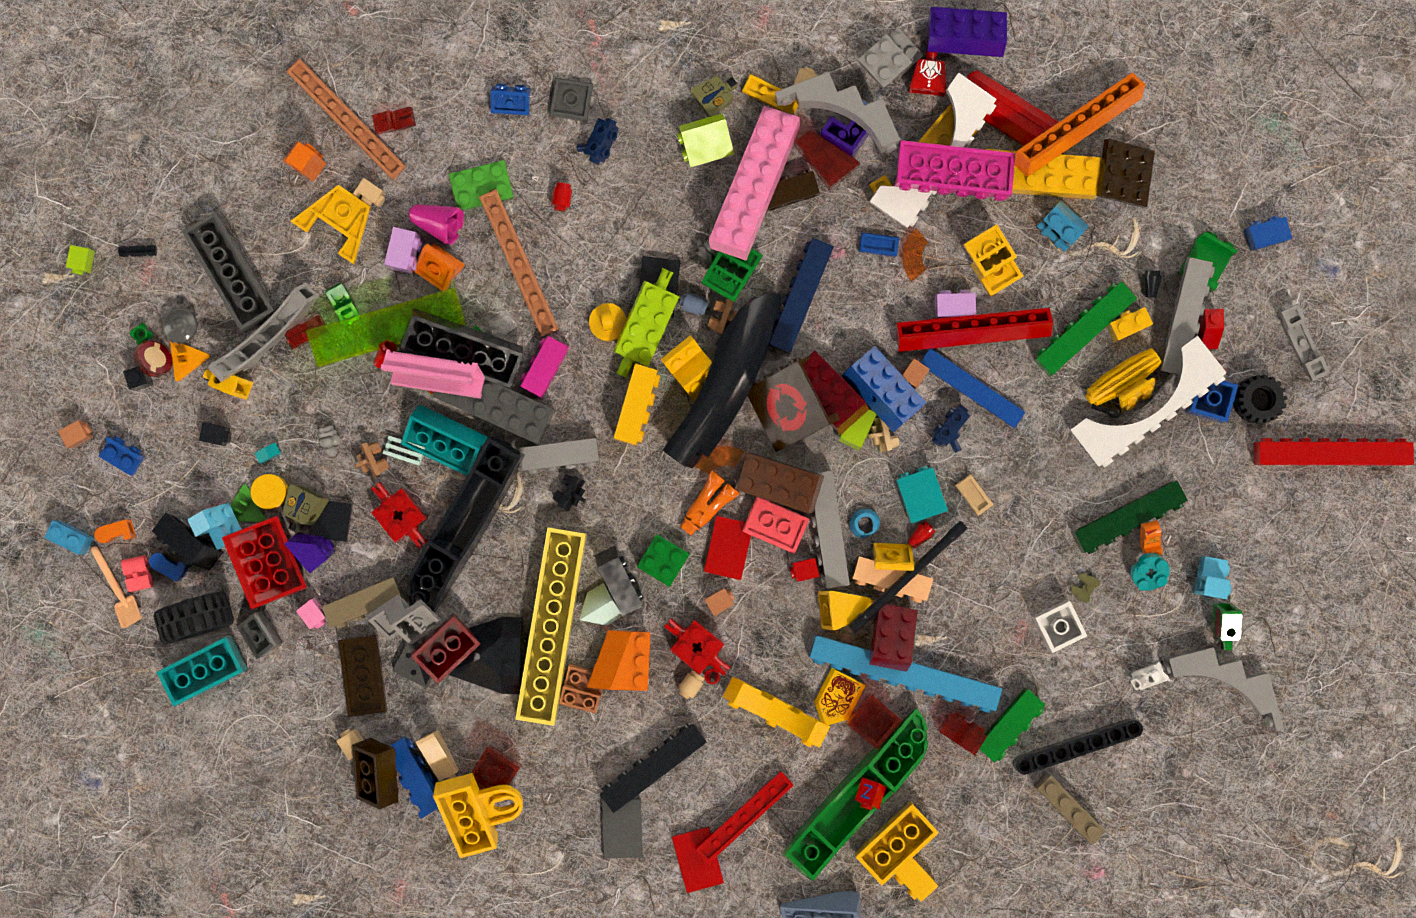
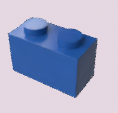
M1279 215L1267 218L1268 222L1261 223L1258 220L1249 223L1250 227L1244 229L1250 251L1293 239L1287 218H1279Z

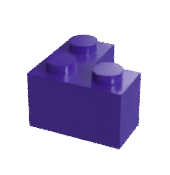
M831 116L821 130L820 140L853 159L869 134L853 120L846 126Z

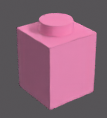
M315 598L309 600L296 610L309 629L315 627L319 629L327 623L322 607Z

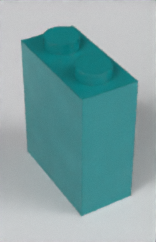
M926 465L917 468V473L911 475L909 471L899 474V479L895 480L909 523H915L948 511L933 467L928 468Z

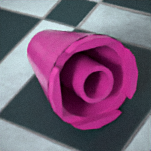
M415 204L408 212L410 222L445 244H454L459 237L457 235L458 228L462 229L464 212L458 207Z

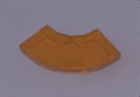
M917 229L909 235L902 254L903 267L911 283L926 271L922 254L929 242Z
M731 446L716 447L709 457L702 455L694 467L708 475L712 470L714 471V469L720 466L736 468L745 451Z

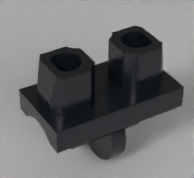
M566 474L562 479V484L567 486L566 491L562 493L557 490L552 499L558 503L557 506L567 511L570 510L572 505L576 507L579 501L585 503L586 499L582 497L585 490L582 487L586 481L575 475L570 476Z

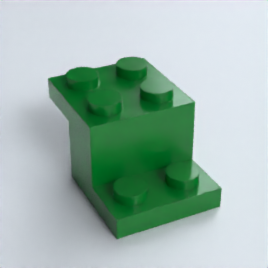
M751 248L747 260H743L719 252L701 284L735 302L763 255Z

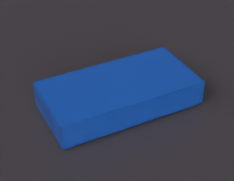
M861 232L859 252L897 257L899 237Z

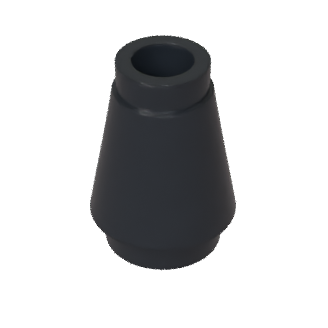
M1145 270V275H1143L1145 297L1157 298L1162 278L1160 271Z

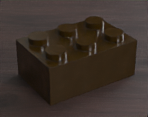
M373 738L353 744L356 799L379 810L399 802L395 748Z

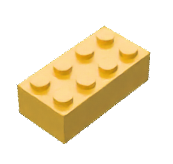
M635 364L614 435L615 440L635 446L643 442L645 432L642 431L643 425L648 424L650 418L648 408L653 406L656 397L653 394L654 387L658 388L661 380L658 370Z
M909 801L855 851L854 855L883 886L939 832L915 805Z

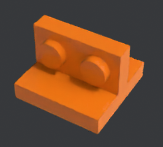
M433 243L431 246L426 244L421 251L416 271L414 270V272L445 293L449 289L452 280L463 270L465 264L437 244Z

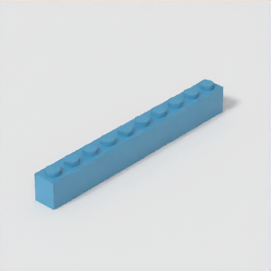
M815 634L809 657L813 659V663L823 665L824 662L830 663L831 668L842 670L844 667L850 669L849 673L859 676L861 673L868 674L869 679L879 681L880 678L886 679V683L893 686H898V683L906 685L905 689L915 692L916 689L924 690L923 694L935 697V694L942 696L943 700L953 702L954 699L959 700L961 705L972 708V704L980 706L979 710L990 713L991 710H997L1002 692L1000 687L912 662L907 672L869 665L871 650Z

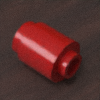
M557 182L556 187H553L551 206L554 207V210L565 212L566 209H570L572 197L570 184Z

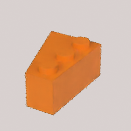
M299 141L294 143L282 160L312 182L315 181L326 165L322 160L324 156L315 150L313 146L307 142L303 145Z

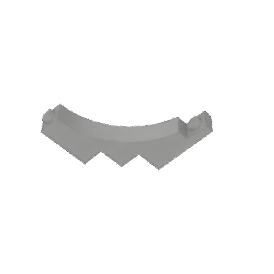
M829 72L775 92L777 106H786L791 104L793 100H796L799 108L825 109L848 117L871 136L881 153L885 151L890 153L899 146L900 138L883 99L864 105L856 85L837 92Z
M1211 646L1165 657L1164 669L1170 677L1197 675L1220 680L1239 692L1248 701L1255 713L1260 715L1267 714L1265 720L1269 728L1274 731L1284 730L1269 673L1259 672L1246 676L1242 660L1239 659L1218 663L1215 649Z

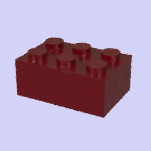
M885 604L875 614L869 665L907 672L912 664L918 610Z

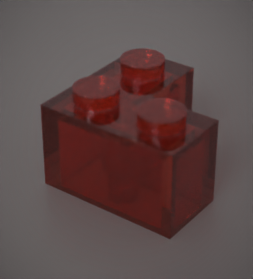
M949 711L938 731L975 756L987 738V735L983 733L985 729L973 721L969 724L965 721L966 717L958 711L955 713Z

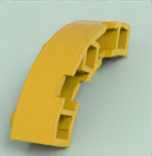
M733 676L722 696L729 701V706L735 709L739 707L744 708L766 719L765 723L774 728L776 725L801 738V743L808 747H812V745L820 747L830 728L827 724L805 714L804 711L763 690L756 689L751 684Z

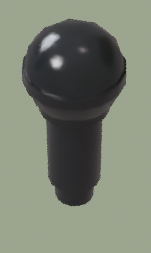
M1094 403L1092 404L1093 409L1107 413L1112 418H1118L1121 415V409L1117 405L1106 406L1100 404L1096 406Z

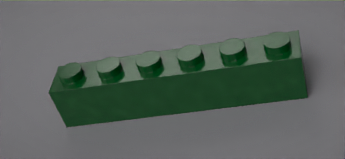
M1174 480L1071 533L1081 553L1087 552L1089 555L1099 550L1098 546L1102 544L1107 546L1115 542L1116 537L1120 535L1125 537L1133 533V528L1138 526L1140 529L1141 523H1148L1153 518H1156V520L1161 519L1171 509L1173 511L1184 507L1183 503L1188 500L1178 480Z

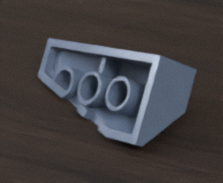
M839 891L780 904L782 918H861L860 892Z

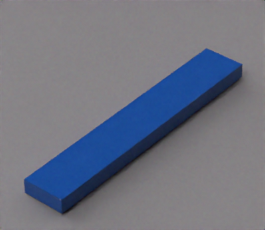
M929 349L920 363L930 369L929 372L1011 427L1015 428L1025 414V411L934 350Z

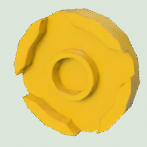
M604 303L598 305L592 311L589 317V327L596 338L611 342L619 338L627 319L624 311L619 306L612 303Z

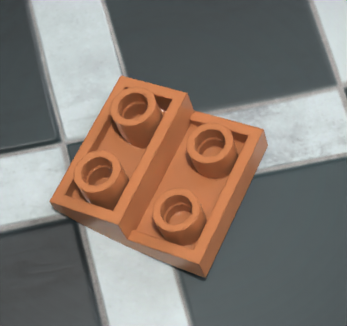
M569 664L559 704L592 713L597 712L603 689L586 687L591 678L592 669Z

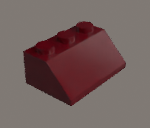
M452 613L441 626L436 628L411 652V657L439 684L481 643L469 628Z

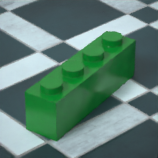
M1024 688L978 740L975 746L994 763L997 760H1002L1006 755L1005 750L1017 743L1019 734L1022 731L1026 732L1032 725L1030 722L1034 717L1038 718L1043 713V707L1046 704L1029 689Z

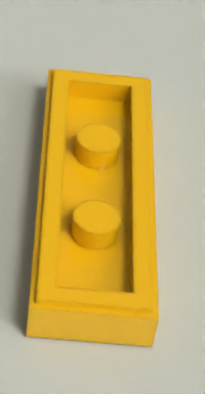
M752 74L749 75L742 89V93L788 114L794 115L798 107L796 100H793L791 104L786 106H777L775 92L782 89Z

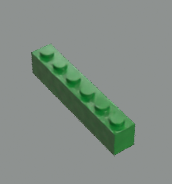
M1122 281L1118 284L1115 282L1106 289L1108 293L1105 296L1099 295L1092 302L1094 306L1089 310L1085 308L1078 314L1079 319L1075 323L1073 321L1068 323L1064 327L1066 331L1061 336L1056 334L1050 340L1052 343L1047 348L1043 346L1036 353L1037 357L1034 361L1049 377L1055 374L1137 299Z

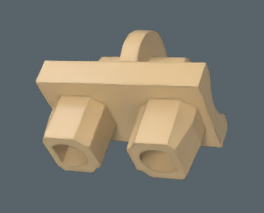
M875 418L874 426L871 427L872 434L867 435V439L873 438L874 445H878L879 453L890 451L892 448L899 446V438L897 436L890 437L889 427L880 418Z

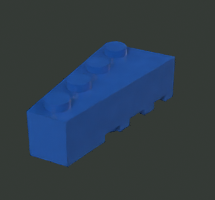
M404 736L390 746L395 748L397 773L399 772L401 775L399 776L400 783L403 788L409 789V799L413 805L419 807L420 812H418V815L422 819L438 809L433 797L434 781L436 779L431 771L426 770L424 766L426 763L423 757L415 752L413 741Z

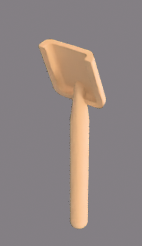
M92 546L91 552L115 595L120 600V602L115 604L114 609L121 628H127L142 619L135 597L130 595L125 598L97 546Z

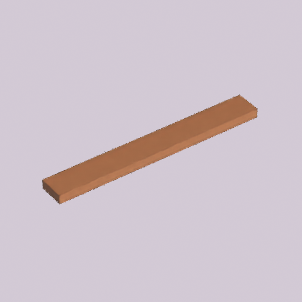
M300 58L286 71L392 180L406 168Z
M497 189L479 196L541 337L559 330Z

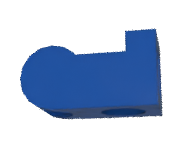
M155 553L149 559V564L153 569L176 582L182 581L189 569V566L182 561L176 563L165 553Z

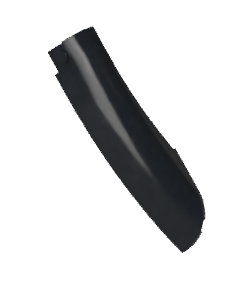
M763 292L762 296L758 298L754 296L747 301L715 343L717 349L705 382L687 416L663 448L667 455L683 466L693 469L702 455L709 457L741 409L767 352L782 297L776 292Z
M488 437L462 487L436 530L427 541L410 573L407 582V596H409L411 605L421 599L435 613L467 564L505 498L525 454L511 447L510 443L496 437Z

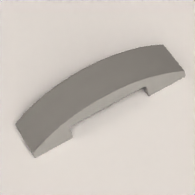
M1299 304L1281 311V319L1287 337L1300 364L1311 381L1329 374L1330 371L1323 356H1319L1304 323L1306 319Z

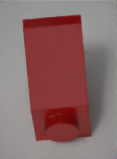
M1204 309L1203 315H1199L1198 323H1200V328L1197 336L1208 350L1218 349L1224 331V309Z

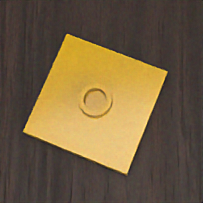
M873 543L875 569L914 571L913 552L910 544Z

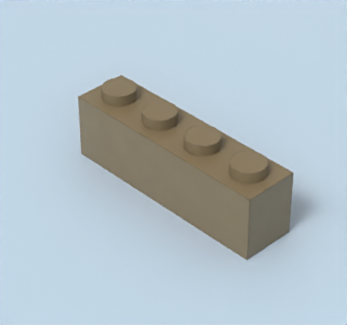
M393 577L322 606V610L329 627H336L338 630L348 626L347 622L354 619V622L365 619V614L374 611L398 594L403 599L405 597L397 577Z
M1046 773L1033 785L1091 845L1106 832L1049 773Z

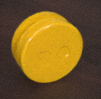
M264 474L254 480L250 493L253 502L258 507L271 510L285 504L289 488L282 477L275 474Z

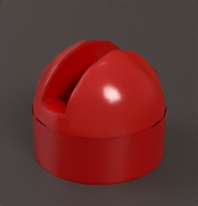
M715 669L707 670L704 675L705 681L710 685L717 684L720 680L719 672ZM711 673H715L714 682H711Z

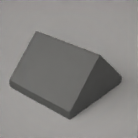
M263 611L253 613L237 626L256 659L282 644L281 639Z

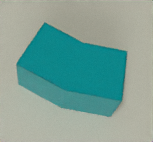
M273 443L254 454L259 464H262L281 455L277 444Z

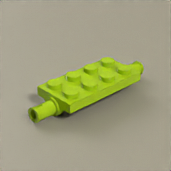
M662 268L656 284L643 282L613 350L623 357L616 371L617 374L627 378L633 362H639L649 367L679 299V296L668 292V289H666L673 272Z

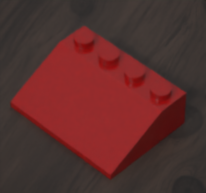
M278 516L222 537L251 610L307 588L294 555L285 545L288 540Z

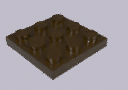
M1104 139L1096 196L1141 208L1147 207L1155 151L1113 139Z

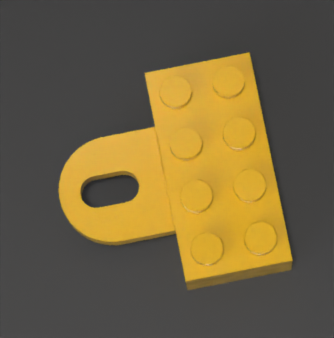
M473 773L435 783L433 797L460 858L496 849L498 832L495 825L512 821L522 812L523 797L512 786L498 785L479 790ZM510 799L514 802L513 804L503 807H497L495 805L496 802Z

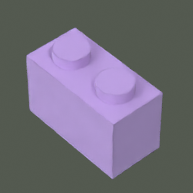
M943 290L935 296V319L976 315V293H970V290H959V293L951 294V290Z

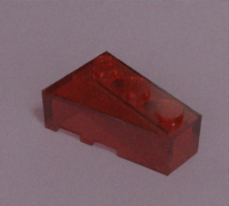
M812 130L806 132L794 144V147L828 190L858 169L861 164Z

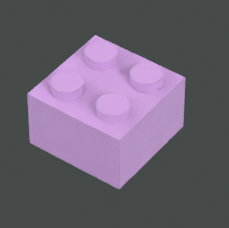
M393 227L384 265L390 270L413 275V271H416L418 252H421L423 248L422 238L416 232Z

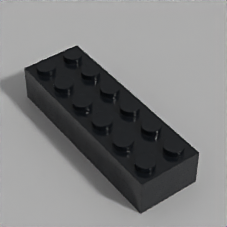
M413 308L400 341V350L410 354L453 360L460 364L461 362L464 364L469 363L470 365L477 363L485 380L508 388L511 387L524 354L523 346L416 308Z

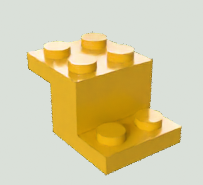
M997 224L963 245L973 261L970 266L990 297L1024 277L1014 262L1017 255Z
M690 335L660 360L693 402H695L705 382L712 361Z

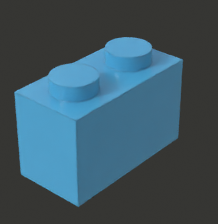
M52 520L44 536L45 539L78 555L86 554L94 539L93 536L61 520Z

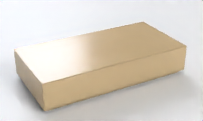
M971 474L955 485L977 516L993 506L991 500Z

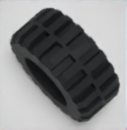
M214 592L174 603L158 609L153 615L160 641L163 644L201 636L232 625L234 621L228 596L224 592Z

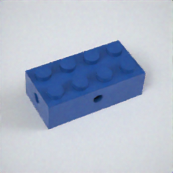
M876 346L857 360L842 375L893 433L927 403Z

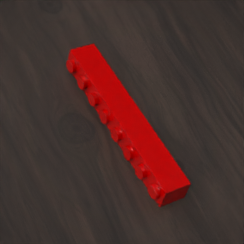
M1050 308L898 322L896 325V340L898 351L901 352L1051 337L1053 319Z
M1260 438V442H1254V465L1409 466L1414 465V442H1407V438H1395L1394 442H1387V438H1376L1375 442H1368V438H1356V442H1349V438H1337V442H1330V438H1318V442H1311V438H1299V442H1292V438H1280V442H1272V438Z

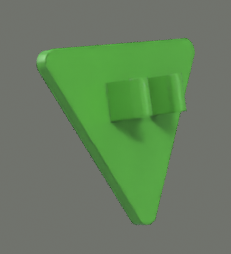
M244 484L231 504V509L237 521H265L266 518L260 507L251 498L248 485Z

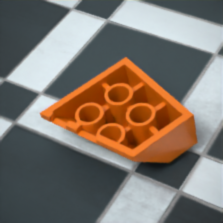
M607 630L599 657L593 667L591 678L586 687L606 690L648 691L650 632Z

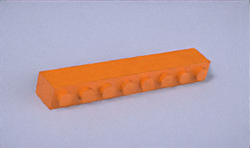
M1129 74L1017 150L1014 165L1026 177L1030 176L1141 100L1146 84L1135 74Z

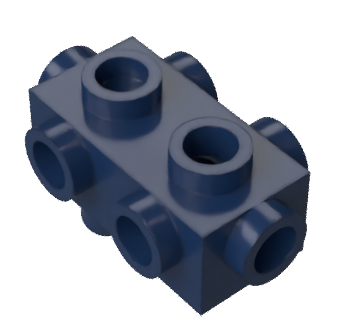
M598 118L587 144H578L577 151L583 152V154L590 157L589 161L595 164L604 163L610 156V148L618 136L619 128L616 126L617 122L610 118H606V120Z
M961 404L955 409L951 408L945 415L946 421L943 424L939 423L933 430L935 435L931 441L939 447L941 445L945 447L950 443L955 453L961 451L962 449L957 442V439L960 437L958 431L970 417L967 413L968 409Z

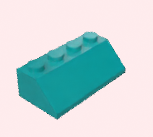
M419 404L409 417L401 445L468 476L488 437ZM413 444L425 447V449H421Z

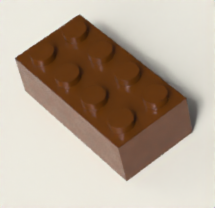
M747 453L736 490L806 513H813L824 475L755 453Z

